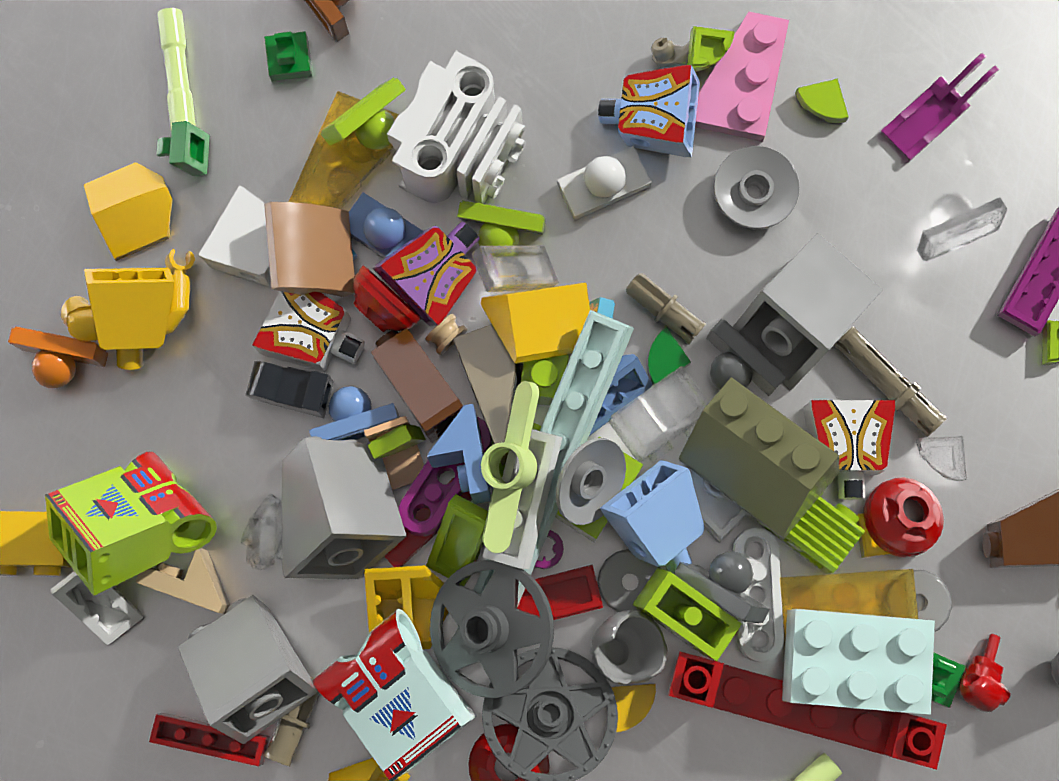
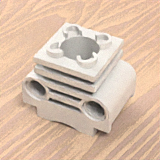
M456 50L446 68L429 61L419 78L417 93L413 101L397 116L387 133L389 142L396 150L393 154L392 164L400 167L403 176L399 187L431 203L442 202L448 199L458 184L460 196L467 200L473 191L475 203L485 204L488 197L495 199L505 181V178L501 177L502 172L509 161L515 163L518 160L526 142L522 139L525 131V126L522 125V108L514 104L507 116L506 100L498 97L495 102L493 76L490 70L483 64Z

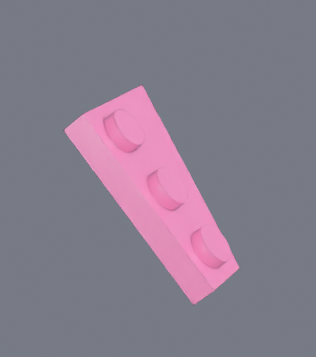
M754 12L747 13L734 35L730 48L721 60L717 62L699 92L696 128L763 142L789 20Z

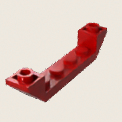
M681 651L678 653L668 696L937 770L947 724L904 712L782 701L783 680Z

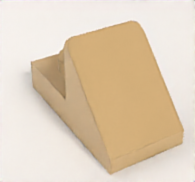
M203 548L195 551L184 579L181 578L184 570L162 562L157 565L156 569L150 568L138 574L135 581L138 584L217 613L226 614V610L230 606L208 551Z

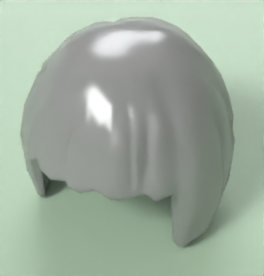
M624 610L616 613L614 616H610L596 630L592 639L591 654L593 655L592 659L594 660L595 668L609 681L621 685L642 683L650 680L661 673L665 668V661L667 660L668 649L663 632L649 615L639 610Z

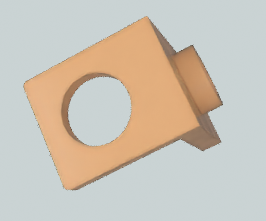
M406 416L366 429L364 433L369 442L403 424L410 425V422ZM418 445L382 458L392 491L412 484L424 466Z

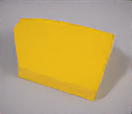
M135 162L83 184L91 215L116 261L169 239L173 199L163 176Z
M425 565L364 569L369 633L397 609H401L412 621L420 638L422 650L431 649V612L437 594L444 582ZM446 607L444 611L443 622L449 613Z

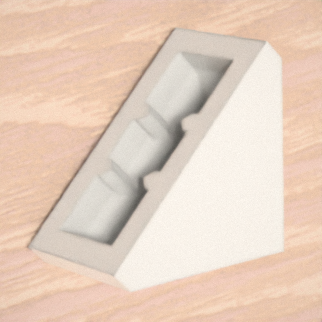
M75 571L50 589L56 599L107 645L111 644L143 619L142 613L114 586L93 596Z

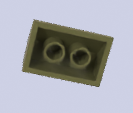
M732 377L703 409L679 456V461L783 540L839 474V455Z

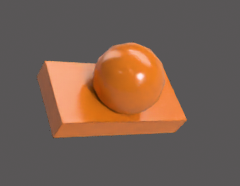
M16 326L11 329L8 343L22 351L36 353L32 361V373L36 381L47 388H61L71 382L76 373L75 361L105 367L108 352L100 349L99 344L96 342L79 341L76 338Z

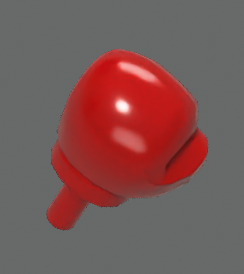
M995 634L989 635L984 656H973L971 664H969L960 680L959 694L967 704L982 712H992L999 705L1004 706L1011 696L1006 686L1001 683V675L1004 668L994 662L1001 639L1000 636Z

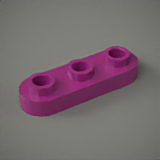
M478 417L482 446L485 453L492 446V439L486 422ZM427 460L399 505L398 510L402 523L408 532L416 536H429L439 530L449 501L455 494L462 495L457 466L464 465L465 462L433 468ZM450 471L455 474L454 480L451 483L442 484L439 482L442 473ZM427 508L431 511L430 517L426 521L416 520L415 516L418 510Z

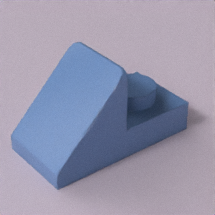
M473 404L464 405L430 450L427 459L433 468L465 462L464 465L457 466L462 493L470 491L474 504L490 502V486L481 472V461L484 451L478 417Z

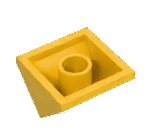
M586 283L482 297L480 303L514 363L572 354L590 311Z

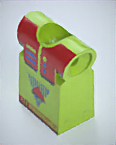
M145 452L137 456L125 470L119 466L45 494L49 539L93 596L168 560L172 552L179 554L189 553L202 548L211 541L217 530L215 520L195 497L177 483L176 475L154 452Z

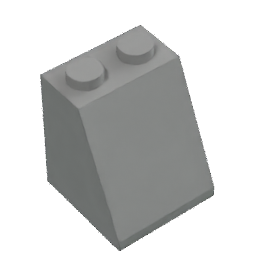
M817 233L758 294L733 325V328L785 375L786 379L782 383L792 390L832 348L883 289Z
M313 436L301 440L282 460V571L284 578L359 579L364 574V569L373 567L407 536L383 459L373 458L368 447L370 443H360L357 440H326Z
M254 595L231 604L227 608L226 614L211 624H205L191 632L188 640L178 646L208 723L213 728L242 744H245L318 692L271 611Z

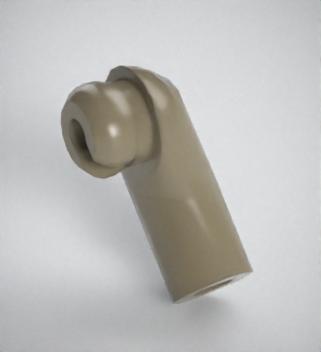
M659 38L651 46L652 60L660 68L687 65L689 42L684 46L673 45V42L667 40V38Z

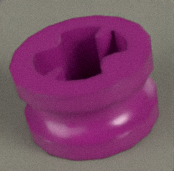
M549 530L547 537L555 542L552 547L555 556L549 561H546L545 556H543V561H536L534 566L536 568H552L559 563L563 556V541L552 530Z

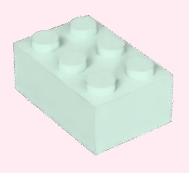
M805 609L787 610L782 701L931 715L935 621Z

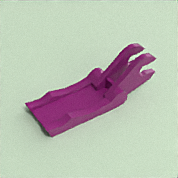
M984 53L978 55L951 83L943 76L939 77L924 93L881 130L910 161L971 106L967 101L1000 70L996 65L993 66L963 96L957 92L955 88L975 71L987 57Z

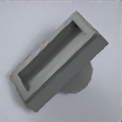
M721 319L709 332L706 339L722 353L715 358L710 369L711 380L719 390L732 377L746 388L753 381L763 392L770 396L786 379L785 375L725 319Z
M730 551L717 555L711 562L709 571L698 565L680 562L674 572V575L741 621L763 623L770 610L743 593L751 585L754 573L751 563L741 553Z

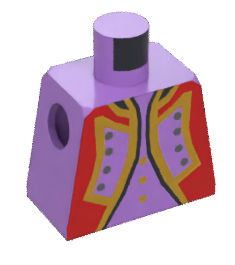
M462 221L448 235L435 225L424 230L377 263L372 269L428 326H436L445 319L477 272V267L465 254L480 239L477 233Z

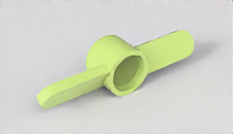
M528 381L521 382L516 388L505 442L496 443L489 447L481 461L482 475L486 482L493 487L483 533V543L493 553L504 552L510 546L521 491L533 482L537 473V461L534 454L528 449L539 398V389L535 383ZM513 450L519 459V472L511 482L506 483L500 475L499 465L502 457L507 452Z

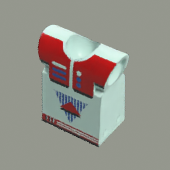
M397 609L368 634L357 655L340 656L312 680L315 688L325 699L343 710V716L389 781H395L410 771L477 717L428 652L422 650L420 638L412 621L401 609Z

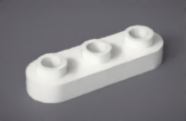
M754 527L743 531L737 536L733 544V551L741 553L749 560L754 573L751 585L743 593L749 596L752 587H760L764 592V599L760 603L770 610L764 622L759 624L744 622L736 618L742 623L737 631V644L742 654L748 659L766 662L778 656L784 645L779 545L771 532L763 528ZM752 542L759 544L762 549V554L758 559L751 558L747 553V547ZM758 630L762 631L767 638L766 644L761 648L755 647L751 640L753 633Z

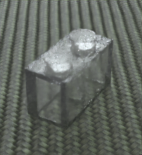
M681 366L611 415L609 424L637 461L641 463L649 458L653 464L674 449L670 444L673 439L682 433L689 438L703 409L709 402Z

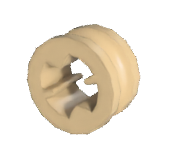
M453 313L448 315L439 325H436L425 338L428 344L435 343L437 345L436 352L439 355L444 354L455 344L453 338L465 334L468 330L464 325L458 326L455 320L457 317Z

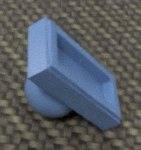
M362 192L349 211L351 237L383 258H386L423 232V230L404 219L396 210L382 205L364 192Z
M348 386L337 390L330 399L328 407L333 422L310 429L309 432L311 437L317 436L326 440H358L366 437L364 430L400 417L394 403L371 410V400L367 393L361 388Z

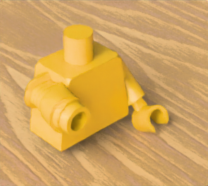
M172 249L165 258L166 268L84 269L90 304L85 298L74 296L66 300L61 308V319L68 327L70 335L79 341L98 340L100 349H116L118 368L135 370L143 367V348L162 347L165 335L175 331L189 310L190 277L186 275V272L194 264V254L191 251L186 253L185 266L175 263V250Z

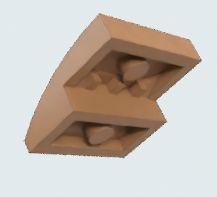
M265 203L271 289L298 295L314 291L340 297L355 294L353 290L355 275L349 211L306 203Z

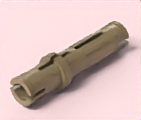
M854 326L834 344V347L846 356L889 400H895V411L900 410L926 437L930 436L947 419L919 391L921 387L916 382L912 384Z

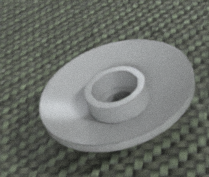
M749 146L733 152L722 162L715 176L714 194L719 208L732 222L745 228L764 229L779 224L792 212L799 196V180L793 165L781 153L768 147ZM751 186L758 187L761 190L762 196L759 198L750 197L747 193V188Z
M606 438L589 440L579 446L564 464L557 482L556 503L560 514L571 523L585 525L598 520L604 515L600 507L621 491L626 474V462L623 451L615 442Z

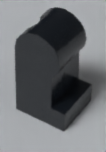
M254 361L245 395L264 403L324 419L334 381L325 373L312 370L309 372L292 367L285 368L267 362Z

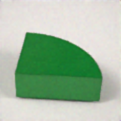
M667 327L657 335L648 354V375L654 388L691 363Z

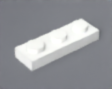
M532 429L528 449L536 458L537 473L533 482L521 491L510 546L501 553H493L485 547L483 558L520 569H530L563 437ZM513 450L508 452L502 477L506 483L511 482L519 472V459Z

